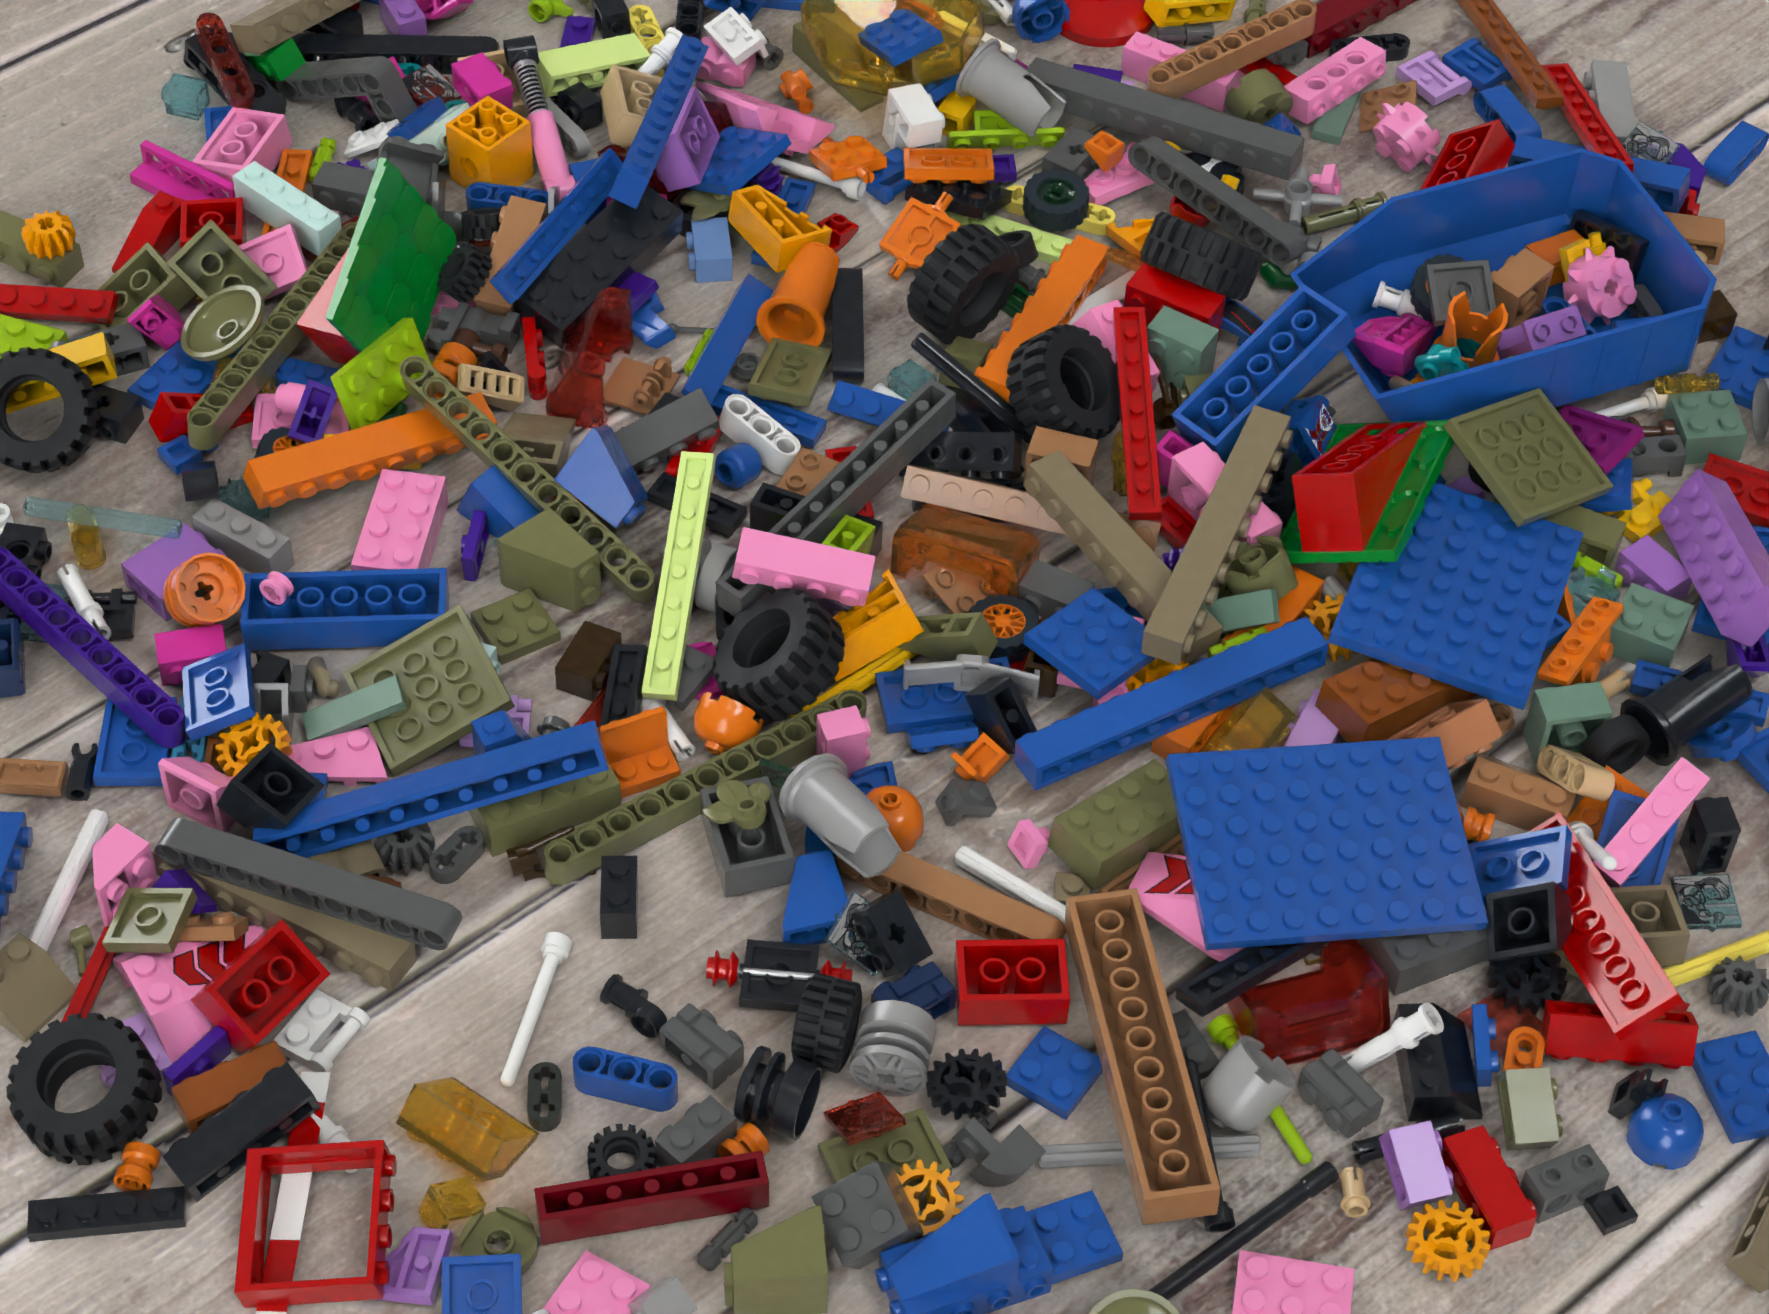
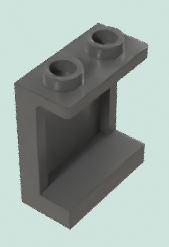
M387 137L379 146L377 163L379 157L387 158L392 165L400 170L406 181L417 189L424 201L432 206L433 182L437 181L439 163L444 158L445 152L436 149L431 144L422 143L418 145L408 142L404 137Z

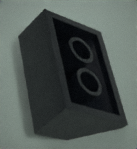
M1423 1003L1398 1004L1394 1021L1399 1017L1407 1018L1414 1014ZM1430 1003L1442 1017L1444 1023L1443 1032L1437 1035L1430 1034L1419 1040L1418 1046L1413 1049L1403 1048L1396 1051L1408 1122L1417 1121L1422 1118L1432 1120L1452 1114L1455 1111L1460 1113L1463 1120L1482 1119L1483 1114L1465 1023L1437 1004Z

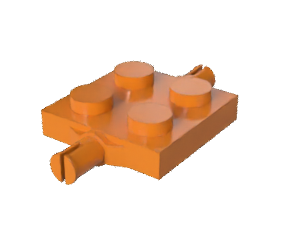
M849 136L840 142H835L832 137H828V139L825 137L818 148L809 150V160L833 182L857 177L866 184L868 182L872 183L875 178L872 172L887 168L886 156L863 136Z
M942 192L935 205L924 204L911 197L879 243L880 250L890 254L897 260L888 272L892 279L894 278L898 281L907 267L917 270L921 268L924 263L923 260L928 254L932 253L935 249L934 247L940 241L946 239V235L952 231L956 232L958 227L962 226L961 223L950 218L945 213V210L954 199L949 193L947 195V192Z

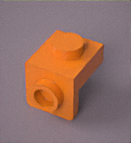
M985 733L962 756L955 751L950 756L958 764L954 770L964 780L974 779L975 781L985 782V784L1011 758Z

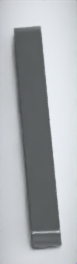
M174 818L155 847L157 856L170 865L434 950H445L448 947L463 918L461 912L449 903L182 818Z

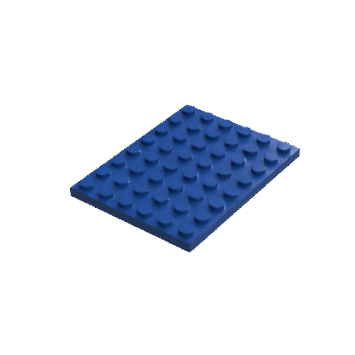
M1434 483L1425 499L1426 505L1412 528L1413 534L1397 562H1382V560L1380 562H1359L1330 632L1328 642L1524 710L1584 533L1544 519L1517 527L1502 505L1450 488L1444 484Z
M1440 737L1168 754L1165 762L1206 950L1483 930L1489 922Z

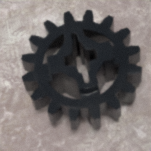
M1549 953L1494 963L1490 962L1487 975L1490 977L1487 985L1489 988H1495L1494 999L1502 997L1505 999L1504 1007L1506 1009L1513 1004L1517 1006L1518 1014H1522L1524 1008H1529L1532 1015H1537L1539 1007L1544 1010L1545 1000L1561 1001L1568 982L1565 980L1567 969L1559 968L1561 958L1555 957L1551 959Z
M963 1048L959 1049L958 1056L955 1057L950 1053H945L946 1061L943 1063L935 1060L933 1062L934 1070L927 1072L928 1082H926L927 1095L931 1098L932 1107H940L941 1115L943 1116L951 1111L954 1112L955 1120H959L962 1114H968L970 1119L972 1117L975 1118V1113L979 1111L987 1116L989 1115L988 1106L998 1108L1000 1106L999 1097H1006L1007 1095L1006 1071L1002 1070V1062L1000 1060L993 1062L990 1052L983 1057L979 1056V1051L976 1048L971 1054H965Z

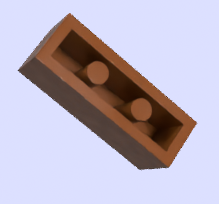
M275 1040L265 1045L256 1046L248 1053L235 1059L223 1061L214 1068L195 1077L185 1078L179 1084L171 1087L175 1107L190 1135L200 1128L201 1123L207 1117L218 1114L228 1107L239 1093L246 1090L249 1091L261 1082L269 1070L280 1067L287 1062Z

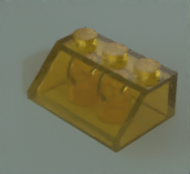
M1265 687L1234 709L1200 752L1270 748L1274 742L1278 744L1290 732L1291 729L1287 725L1294 718L1295 714Z
M454 1077L414 1084L396 1124L407 1130L406 1134L414 1141L428 1144L436 1150L435 1153L439 1158L447 1162H455L465 1169V1174L469 1178L478 1182L503 1177L536 1141L539 1135L538 1132Z

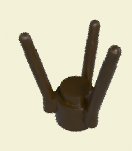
M1155 356L1153 359L1160 371L1158 381L1162 397L1153 403L1154 423L1161 430L1172 429L1176 427V424L1171 414L1179 407L1177 388L1173 382H1170V399L1160 358Z
M569 825L528 844L507 849L506 852L514 877L523 874L525 882L535 878H546L544 870H534L535 866L540 865L536 849L575 830L574 826ZM595 869L583 876L595 875L597 871Z

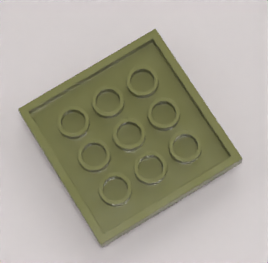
M1540 388L1451 418L1444 425L1446 431L1517 527L1608 494L1614 487Z
M460 604L342 672L352 692L393 675H396L400 680L407 708L368 723L390 770L395 776L471 733V721L503 709L507 712L515 707Z

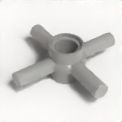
M1299 166L1296 169L1295 178L1287 181L1285 190L1254 188L1253 195L1255 200L1283 202L1284 211L1290 216L1289 223L1297 226L1301 225V217L1310 213L1311 205L1342 207L1343 195L1313 193V185L1307 179L1308 169L1305 166Z

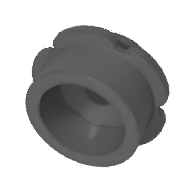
M750 352L740 354L736 359V366L733 367L734 374L742 380L750 381L761 361L760 357Z
M547 716L544 718L542 725H538L537 732L543 736L570 728V725L560 717Z

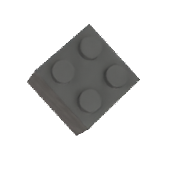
M875 1160L811 1196L815 1206L821 1205L823 1224L844 1267L861 1269L879 1259L880 1252L899 1243L906 1244L924 1234L892 1164Z

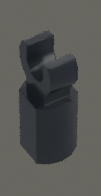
M74 743L72 746L73 761L71 762L66 786V796L72 801H87L90 797L94 765L98 751L97 743L92 744V749L87 754H81L79 743Z

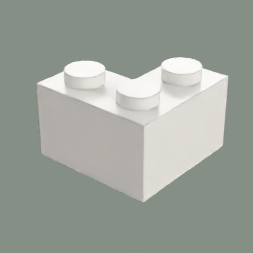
M921 83L888 89L882 135L890 148L899 147L903 150V148H916L941 142L942 130L945 129L946 125L945 117L942 112L938 111L933 103L932 96L927 94Z

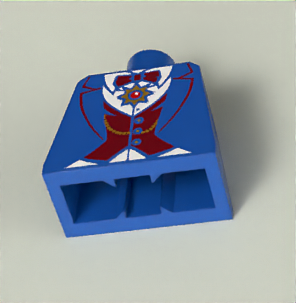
M1321 395L1294 400L1283 413L1291 416L1289 430L1294 431L1287 452H1295L1304 466H1307L1324 453L1337 427L1328 412L1329 401Z

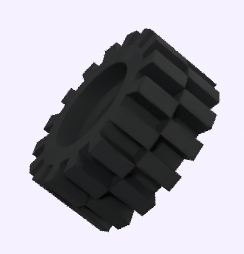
M484 207L461 212L464 239H491L493 232L499 231L501 225L499 223V215L502 207Z
M469 242L460 244V248L456 247L453 250V255H448V261L443 263L441 267L443 271L439 272L438 277L440 279L437 281L438 288L458 302L464 303L467 300H472L473 294L477 295L480 292V286L484 287L486 284L484 280L489 278L490 273L488 271L492 269V258Z
M622 1123L616 1124V1131L613 1132L610 1126L603 1128L604 1136L597 1133L594 1136V1143L590 1142L588 1146L587 1157L590 1179L656 1168V1149L651 1136L646 1137V1131L642 1128L636 1133L635 1125L629 1124L628 1130H623ZM621 1152L630 1153L637 1159L633 1166L626 1169L613 1168L609 1166L607 1161L610 1156Z

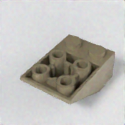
M514 412L502 431L555 479L567 462L576 419ZM503 454L497 460L506 461L512 455ZM525 475L520 479V481L528 482L532 480L534 476Z

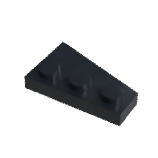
M1584 210L1574 213L1568 231L1574 229L1584 239H1589L1588 234L1592 232H1600L1602 242L1606 243V247H1614L1615 257L1628 261L1635 284L1650 241Z

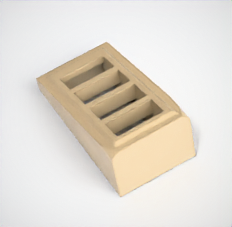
M465 363L458 365L457 389L464 396L481 392L487 404L512 412L523 403L525 377ZM471 377L475 378L474 387L470 386ZM484 381L486 382V389H483Z

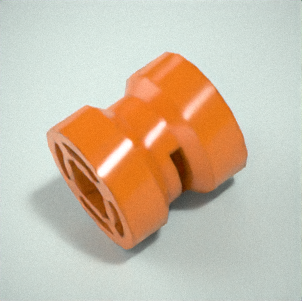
M747 1122L736 1131V1136L733 1139L727 1138L717 1146L719 1157L761 1150L763 1156H765L770 1151L769 1143L763 1133L755 1125Z
M144 1142L127 1143L121 1155L123 1164L117 1168L113 1178L114 1184L124 1192L151 1189L154 1180L152 1171L157 1169L161 1159L159 1150Z

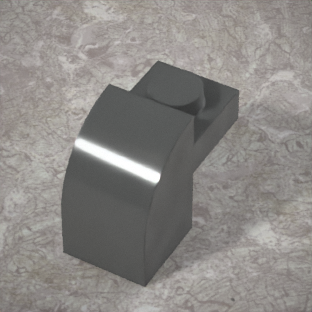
M972 1117L953 1137L958 1143L960 1151L967 1158L974 1159L979 1164L970 1176L988 1186L1000 1187L1015 1182L1046 1152L1020 1124L999 1143Z

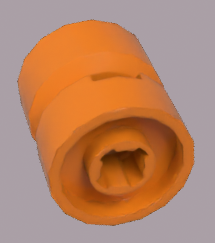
M447 342L441 347L431 365L457 389L458 365L461 363L475 365L477 358L468 347L456 342ZM436 393L433 396L440 399L445 393Z

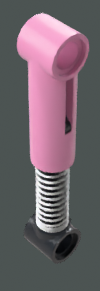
M533 35L503 40L507 66L515 71L525 111L527 112L526 119L531 122L532 147L541 175L543 190L548 192L549 187L560 186L561 201L576 182L569 171L554 114L548 110V105H546L545 93L543 92V87H541L542 83L540 82L538 69H536V64L539 63V56L535 38Z

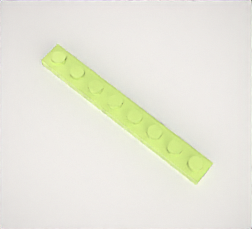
M681 451L641 691L643 698L677 701L716 462L714 453Z

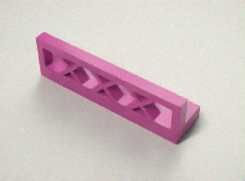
M148 140L140 144L143 163L130 173L132 184L154 195L162 191L183 200L235 198L234 184ZM153 155L159 160V162L153 159ZM222 190L228 192L229 197H227Z

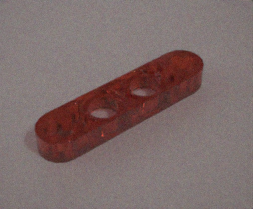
M215 13L200 14L196 20V35L228 102L236 108H249L254 102V85L222 19ZM205 25L214 28V36H211L210 29ZM221 45L227 48V52L219 54L214 52L212 48ZM225 68H234L238 73L234 76L224 74L223 70ZM237 85H239L241 94L236 93Z

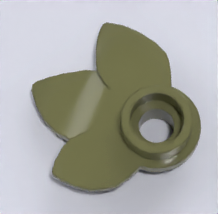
M692 190L681 198L680 205L695 207L692 221H698L715 216L719 212L729 211L731 196Z
M738 780L721 782L717 787V798L719 801L703 808L702 812L706 818L718 824L736 822L742 829H755L765 821L767 813L765 804L771 798L770 788L761 781L749 787Z

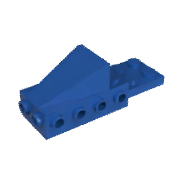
M1093 1190L1027 1212L1023 1205L1013 1209L1002 1208L998 1210L991 1194L988 1193L982 1195L937 1231L927 1233L919 1240L907 1244L899 1243L880 1252L879 1268L875 1269V1277L882 1292L885 1291L888 1296L891 1314H987L1047 1294L1051 1291V1284L1120 1262L1123 1259V1251Z

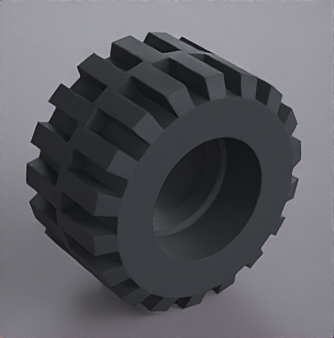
M815 973L803 992L794 1024L791 1043L793 1060L800 1058L818 1064L822 1067V1070L839 1073L851 1053L862 1007L860 983L820 973Z

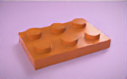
M903 148L904 179L910 180L913 183L940 180L942 183L952 184L958 180H969L971 183L983 184L987 180L994 181L992 149Z

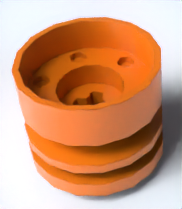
M206 552L192 556L170 572L164 583L163 599L166 610L175 621L183 626L195 628L223 622L238 611L244 601L246 584L241 570L234 561L222 554ZM204 589L206 595L197 598L194 592Z

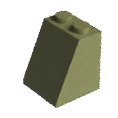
M550 507L497 539L501 584L518 592L531 588L538 599L573 612L593 604L602 596L599 552Z
M821 1205L812 1206L731 1246V1262H724L725 1306L733 1305V1314L827 1313L828 1266Z

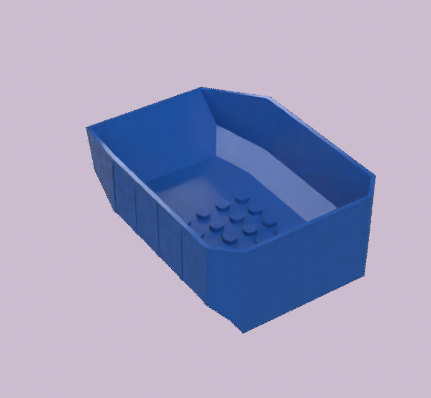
M1582 148L1391 197L1290 274L1298 287H1301L1303 284L1347 312L1355 330L1369 319L1385 316L1401 317L1395 311L1380 306L1377 308L1372 307L1381 281L1385 282L1386 286L1401 291L1405 289L1410 290L1417 268L1423 265L1424 261L1428 258L1431 259L1435 255L1444 256L1446 254H1451L1454 257L1459 256L1464 261L1489 260L1490 272L1498 271L1511 255L1516 256L1526 245L1567 232L1573 214L1582 210L1650 241L1635 284L1642 283L1647 287L1663 311L1664 315L1614 329H1612L1614 321L1633 319L1627 309L1619 316L1610 318V325H1606L1602 317H1595L1590 326L1597 332L1596 334L1394 390L1389 388V380L1392 377L1381 373L1380 368L1373 366L1354 341L1351 340L1342 351L1392 423L1399 421L1449 420L1537 388L1542 390L1554 407H1558L1628 386L1638 385L1642 382L1670 374L1687 371L1691 367L1717 281L1712 272L1622 160ZM1563 282L1548 287L1545 298L1550 296L1564 298ZM1540 311L1532 318L1539 317ZM1444 326L1437 327L1424 354H1427L1436 338L1442 335ZM1458 347L1459 350H1460L1461 356L1468 358V357L1464 354L1463 350H1462L1460 347ZM1416 366L1402 378L1408 381L1415 378V375L1419 373Z

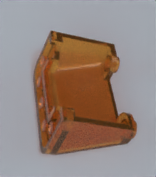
M928 503L922 505L898 526L892 540L890 572L906 578L912 567L916 566L917 570L922 571L926 561L984 578V591L990 592L992 589L997 595H1013L1017 598L1018 585L1035 559L1039 560L1040 543L1031 533Z

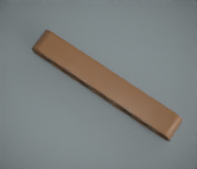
M1295 0L1151 67L1147 75V90L1176 99L1313 34L1315 28L1316 4L1311 0Z
M903 851L899 853L895 860L896 862L887 871L869 878H865L837 855L834 856L839 875L881 894L900 890L907 905L987 940L1063 939L1067 932L1064 923L1048 913Z

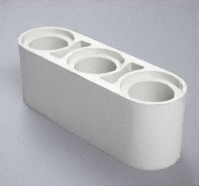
M732 394L725 400L719 418L721 431L736 443L751 445L760 455L762 465L775 474L784 475L800 451L801 444L799 440L744 395Z

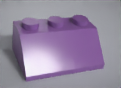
M697 87L690 89L656 165L657 177L664 183L668 192L701 183L720 138Z

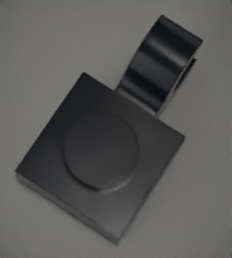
M1650 1068L1644 1069L1641 1072L1639 1070L1634 1071L1616 1083L1608 1113L1621 1120L1639 1108L1646 1097L1664 1096L1669 1080L1664 1078L1659 1082L1651 1081L1653 1070Z

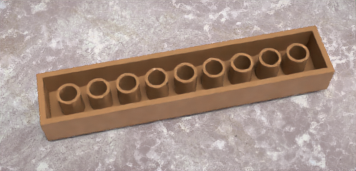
M1134 888L1067 897L1065 927L1142 1225L1217 1215L1221 1189L1138 890Z

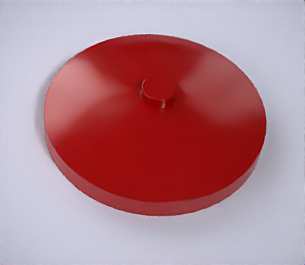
M1065 0L1070 9V19L1068 23L1065 20L1061 26L1063 31L1060 35L1086 46L1117 47L1126 45L1136 31L1147 34L1155 22L1143 8L1145 0Z

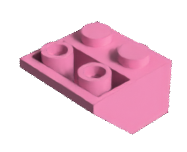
M118 823L92 846L94 888L104 927L110 926L127 888H151L158 880L150 843Z

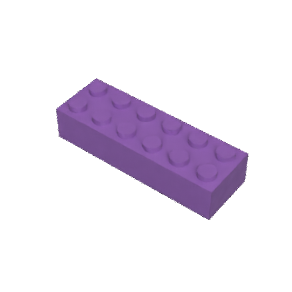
M1697 469L1684 482L1682 488L1673 499L1664 506L1658 518L1721 635L1752 648L1769 628V555L1727 482Z

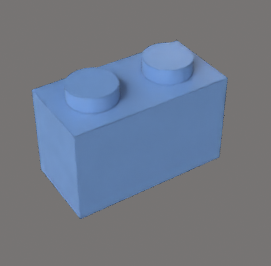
M727 217L706 218L698 221H692L691 219V232H686L687 250H693V252L688 253L689 271H695L696 283L732 281V252Z

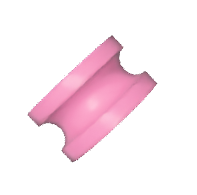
M278 571L270 572L267 579L263 580L259 585L263 596L276 605L283 604L287 597L291 596L294 592L292 582Z

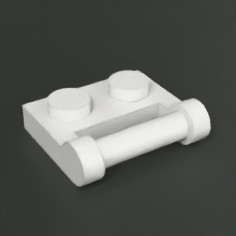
M316 989L274 1040L284 1056L314 1072H329L333 1067L332 1061L358 1030H363L368 1025L370 1017L358 1007L351 1008ZM339 1022H344L345 1024L321 1053H315Z

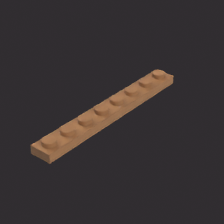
M907 465L900 497L1066 535L1058 523L1047 515L1045 509L1027 491L915 465ZM1117 512L1154 552L1161 522L1155 520H1129L1128 514Z

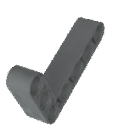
M383 56L305 62L283 81L276 82L277 90L284 95L285 99L290 101L366 96L379 121L385 123L398 119L400 122L417 109L395 65Z

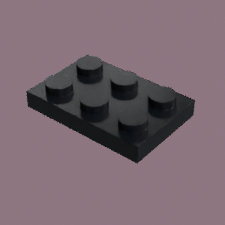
M928 180L925 183H914L905 189L906 201L913 197L924 204L932 205L936 204L942 192H947V195L949 193L954 199L945 211L984 220L1009 204L1012 198V191L1001 188L999 184H975L969 180H958L952 184L942 183L940 180Z

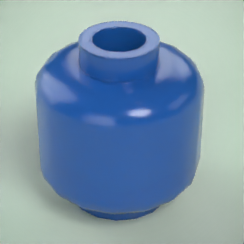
M736 443L720 452L716 457V477L722 484L732 489L746 486L756 480L762 472L760 455L751 445L746 443Z

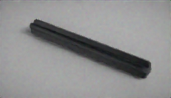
M921 332L915 337L911 343V347L1002 423L1007 425L1013 432L1022 434V439L1030 444L1032 436L1024 430L1025 425L1022 421L1018 422L1015 416L1017 412L1014 407L927 335Z

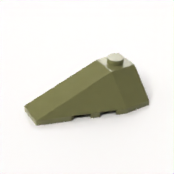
M816 14L793 25L792 52L860 113L884 101V97L855 41L842 29Z

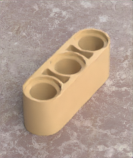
M1550 744L1545 745L1539 753L1537 759L1539 773L1566 790L1603 802L1611 796L1615 786L1614 774L1580 753Z

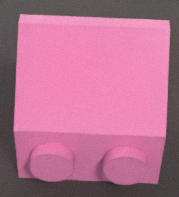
M191 757L162 758L158 762L168 807L205 826L224 832L231 828L236 820L216 804L229 782L233 779V776L228 777L216 771L210 764L199 762Z

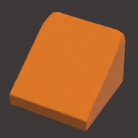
M1101 130L1084 143V148L1104 172H1108L1122 160L1125 143Z

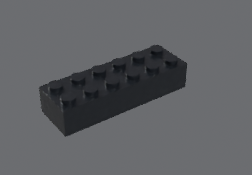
M648 185L637 209L613 199L553 258L519 299L515 301L516 313H520V318L534 317L535 328L542 329V335L563 350L596 317L595 311L634 271L640 273L682 231L683 211Z

